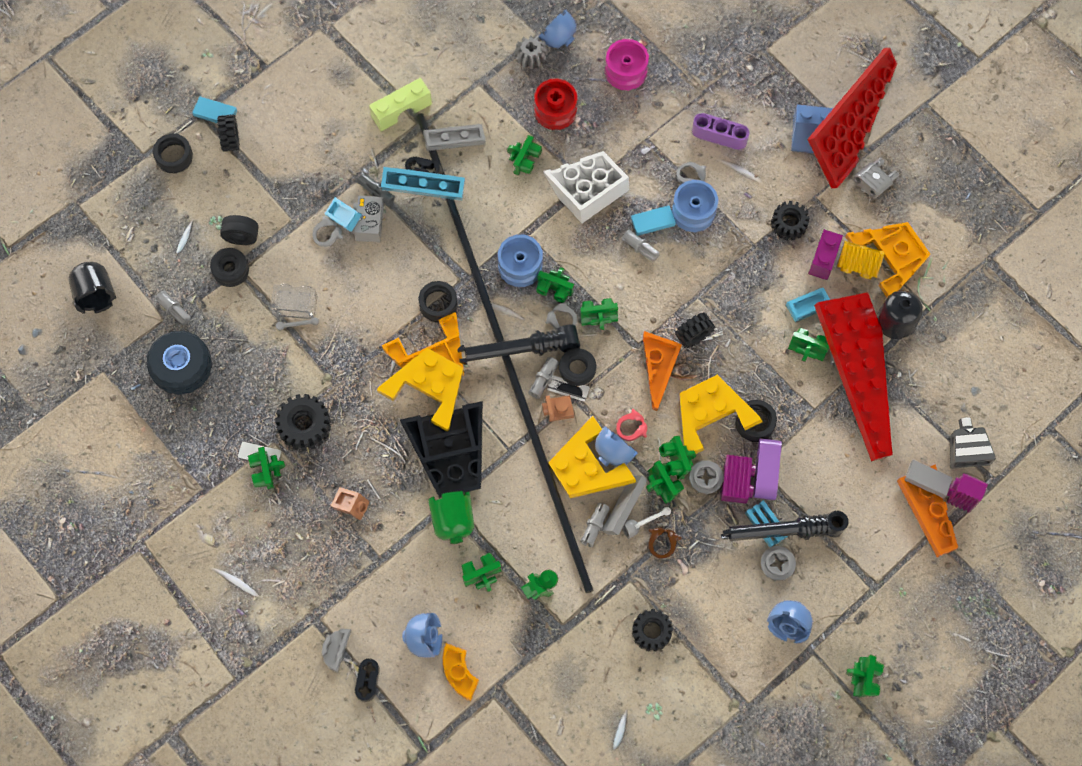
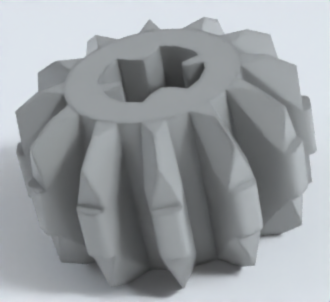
M530 35L529 39L523 37L522 42H517L515 55L517 62L522 63L523 68L529 65L531 70L534 65L539 68L541 63H545L546 56L548 55L545 41L540 42L539 37L533 39L532 35Z

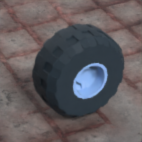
M182 330L171 331L154 341L148 351L146 365L150 377L159 388L170 394L182 395L194 392L204 385L210 376L212 361L206 344L197 335Z

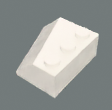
M604 151L581 158L579 162L570 165L568 163L561 165V168L553 171L550 169L543 171L556 196L581 223H584L629 191V177Z

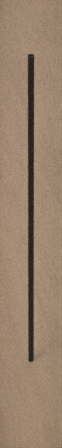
M418 114L416 118L423 134L424 130H429L424 114ZM437 150L429 151L431 160L436 161L442 167ZM446 199L496 342L505 341L455 200ZM510 355L501 356L585 593H590L594 589Z

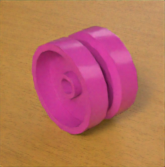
M633 39L618 40L610 45L606 53L605 63L607 81L619 90L629 91L641 86L647 77L649 61L647 49L640 42Z

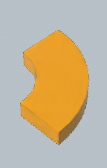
M446 643L443 651V668L446 678L456 693L471 702L479 679L471 675L466 667L467 651Z

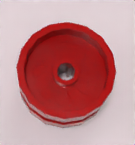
M549 79L537 87L534 94V115L540 125L550 130H562L574 122L577 115L578 101L574 86L562 79Z

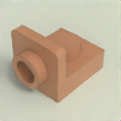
M550 395L545 396V403H542L544 416L548 415L549 422L574 418L570 395L550 399Z
M339 487L331 503V507L334 510L350 514L358 520L362 519L369 505V501L360 493Z

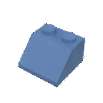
M806 105L796 106L793 116L791 151L814 153L807 139L833 108Z

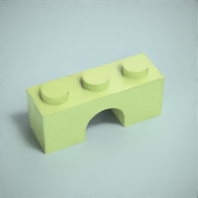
M419 78L370 104L371 117L380 131H383L398 123V116L403 111L412 108L417 113L432 105L431 92L423 80Z

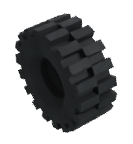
M300 394L295 395L296 399L294 400L289 397L287 399L288 403L285 404L283 402L280 405L281 410H277L278 418H275L277 431L281 439L285 441V444L289 447L291 445L295 450H298V447L302 451H307V447H310L311 450L315 449V444L321 445L323 443L322 439H327L329 436L328 431L331 430V420L327 408H325L322 401H318L317 397L313 396L310 398L309 394H304V398H301ZM308 416L312 420L310 428L307 430L297 429L295 423L299 417Z

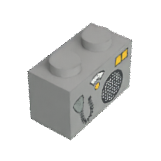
M358 196V202L354 203L353 209L362 214L351 233L355 234L356 241L380 242L384 213L383 197Z

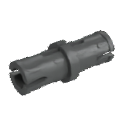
M362 173L357 179V183L368 190L371 196L383 197V202L386 206H390L394 202L395 195L382 190L381 183L375 182L366 173Z

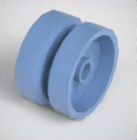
M690 180L681 184L675 192L672 206V214L678 227L689 232H699L708 228L715 219L718 206L717 192L710 184L700 180Z
M527 235L508 237L501 243L498 250V271L501 278L507 284L515 287H526L538 280V274L540 270L542 271L543 251L540 244L534 238Z

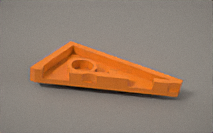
M644 331L643 343L652 410L658 411L682 344Z

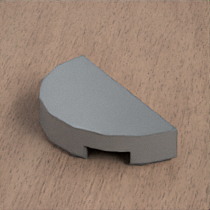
M339 629V631L327 636L323 643L322 656L324 662L336 673L339 671L351 629Z

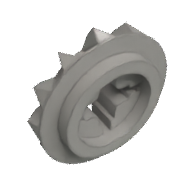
M700 461L691 468L689 480L691 487L696 489L698 493L701 492L707 495L716 492L721 487L723 472L716 463ZM705 470L708 477H712L707 485L704 479H700V477H703Z
M771 547L762 555L761 570L764 571L767 577L774 579V581L785 580L795 571V557L785 547ZM775 557L779 562L786 561L782 564L781 571L777 566H771L775 562Z

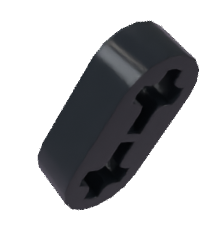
M413 156L405 162L406 170L430 173L427 169L433 170L435 167L436 172L432 173H443L442 167L434 160ZM416 163L418 164L419 167H421V168L415 167L414 169L411 168V166H415Z
M371 658L363 660L358 669L355 694L362 702L371 701L376 694L380 667ZM372 664L375 671H371L370 677L366 678L367 672L363 669ZM365 682H368V689L371 691V694L368 693L366 697H363L359 691L364 689Z

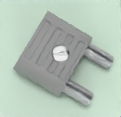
M879 158L874 163H869L853 176L854 182L862 188L861 191L867 193L872 198H877L893 184V180L899 176L897 171L887 175L879 168L884 164V159L882 160V158Z

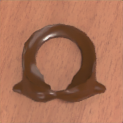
M662 527L649 529L651 535L648 549L654 557L659 559L669 558L675 552L677 541L682 538L674 531L665 530ZM667 532L671 548L667 554L660 555L654 551L653 543L659 535Z

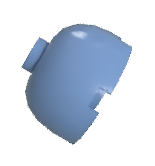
M565 9L562 14L560 13L545 28L546 31L539 35V38L545 41L549 47L560 48L563 45L568 47L575 40L573 37L576 32L575 20Z
M606 426L596 438L595 449L600 455L598 460L607 467L609 464L616 467L623 463L627 465L638 454L630 445L628 446L624 440Z
M787 600L778 603L771 610L767 622H769L768 629L774 636L786 642L787 638L795 640L794 643H802L810 636L813 619L810 611L802 603Z
M422 613L409 620L403 631L402 638L413 655L429 658L440 654L442 634L438 635L437 627H441L438 616L435 613Z

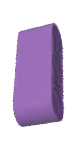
M705 113L697 114L694 117L692 133L695 137L737 150L746 147L750 133L745 125Z
M759 439L753 492L754 498L776 500L781 441Z

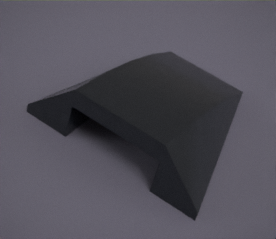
M483 401L462 405V408L455 409L448 432L431 422L435 414L400 419L439 499L442 498L444 493L458 491L466 493L481 489Z

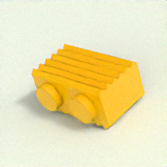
M844 241L837 267H840L842 272L852 274V271L858 272L860 277L871 280L872 277L877 278L884 252Z

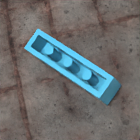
M383 167L381 188L386 191L462 201L465 178Z

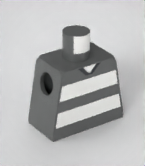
M971 418L959 419L960 429L954 430L950 435V468L991 465L996 460V456L985 428H973Z

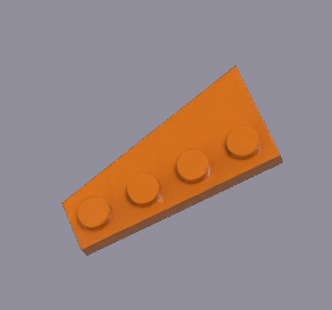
M936 464L930 466L931 468L937 470ZM906 476L899 478L897 483L936 557L955 551L958 548L952 522L949 521L946 512L948 510L947 504L943 501V498L905 481Z

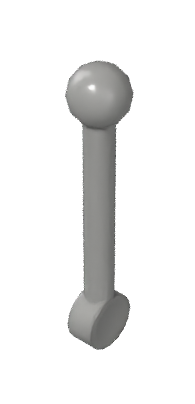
M314 317L311 320L284 324L283 322H277L276 328L281 331L286 327L307 324L318 325L319 319Z

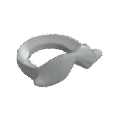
M688 162L682 164L677 169L676 178L682 184L686 181L695 180L681 177L680 172L685 167L695 168L700 181H704L706 178V166Z
M325 216L313 229V240L321 247H329L338 238H343L341 227L334 220ZM328 225L336 227L328 241H318L317 231L321 227Z
M568 301L556 305L547 315L546 324L550 323L555 330L561 327L555 318L554 311L556 310L569 313L573 318L572 325L576 326L577 315L568 306Z

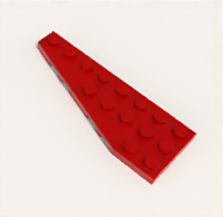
M890 47L884 48L807 139L831 189L838 188L858 163L859 158L857 155L859 150H863L865 146L863 141L865 135L871 131L880 108L878 103L880 99H884L886 94L884 88L886 83H890L897 66V61Z
M866 292L818 302L814 307L870 460L872 462L893 455L883 334L870 296Z

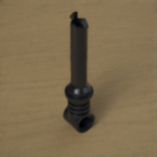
M569 324L559 327L556 333L554 330L551 333L546 331V334L536 330L528 338L470 347L461 345L457 351H465L466 358L459 359V362L468 365L469 361L533 352L543 356L544 353H547V350L552 352L553 349L557 351L558 348L566 353L571 349L580 348L581 345L576 326Z
M837 510L832 511L830 514L808 516L806 513H803L795 521L729 527L723 531L721 539L739 541L797 535L804 540H809L811 537H818L819 535L838 537L847 528L849 519L844 512ZM831 521H837L840 527H834Z

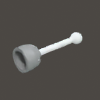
M664 507L661 512L638 523L632 519L627 520L622 530L628 539L638 534L640 526L660 516L669 515L671 509Z

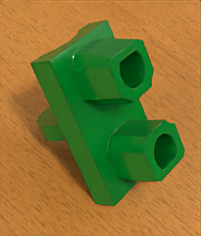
M528 135L523 146L520 142H517L515 146H508L509 160L514 162L513 166L515 167L513 173L519 175L520 172L531 174L535 162L528 160L529 155L538 159L542 153V146L534 142V137Z
M560 267L558 272L551 270L549 274L540 270L536 292L547 296L549 289L556 291L554 299L564 303L568 296L572 297L574 284L569 282V276L564 275L565 268Z
M611 298L603 299L601 305L596 306L591 301H583L582 307H580L581 325H599V330H604V324L618 321V304L613 303Z
M799 328L797 332L794 331L788 349L802 354L801 361L806 362L807 357L824 361L829 349L826 337L818 335L816 339L809 337L808 330Z
M674 436L669 442L663 443L659 447L660 455L662 457H670L671 459L665 468L668 475L677 476L678 480L684 479L685 475L692 470V460L696 457L695 451H688L687 446H683L680 436Z
M259 447L258 452L248 455L250 468L262 467L261 473L252 474L254 487L266 486L269 490L274 488L271 471L274 472V477L281 476L280 469L285 467V462L278 461L277 455L270 456L271 462L269 463L265 447Z
M659 460L647 471L649 474L647 478L650 484L646 486L648 492L655 491L657 496L661 495L663 501L667 504L683 491L684 486L679 480L672 482L665 469L667 463L662 464Z
M491 553L480 557L483 567L478 570L475 569L472 561L461 565L465 587L476 583L477 590L485 587L487 592L492 591L490 584L497 582L496 577L493 575L502 572L500 562L496 561Z
M545 570L540 575L531 573L527 576L530 581L521 587L528 599L533 598L536 600L541 596L550 597L554 594L551 589L558 584V575L552 570Z
M876 656L859 657V662L854 663V668L846 670V675L852 677L851 684L855 685L854 697L879 696L881 687L879 684L873 683V676H881L884 665L876 661Z

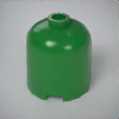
M463 491L442 494V499L435 500V497L428 499L434 532L439 539L450 541V544H459L463 542V538L468 537L473 532L474 519L470 492H466L464 495Z

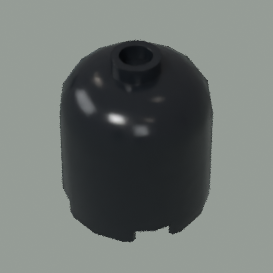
M83 262L74 267L70 272L69 286L74 306L78 312L85 314V311L94 310L96 314L106 311L113 306L112 301L116 299V294L109 274L103 265L97 262Z
M900 290L893 292L886 298L877 313V318L885 336L901 340L914 333L922 317L923 310L922 303L915 294Z

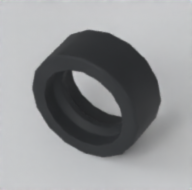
M173 133L163 135L153 146L152 153L157 166L164 172L173 174L183 172L192 163L193 152L189 141L182 135ZM179 145L184 148L185 153L179 160L166 162L162 159L161 154L167 147Z
M433 281L426 284L420 290L418 297L419 308L423 316L429 321L439 322V319L454 312L456 313L458 307L457 293L447 282ZM434 292L446 293L450 298V305L443 311H432L426 305L427 297Z
M756 399L746 402L753 410H759L768 417V426L762 432L745 430L737 415L735 425L738 433L744 439L752 442H759L760 438H769L777 423L775 410L770 404L762 400Z

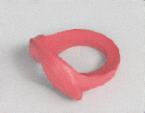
M632 409L631 413L622 416L618 420L616 430L623 440L631 442L641 436L647 438L648 428L644 418L634 409ZM625 420L642 422V425L630 436L623 435L620 430L621 424Z

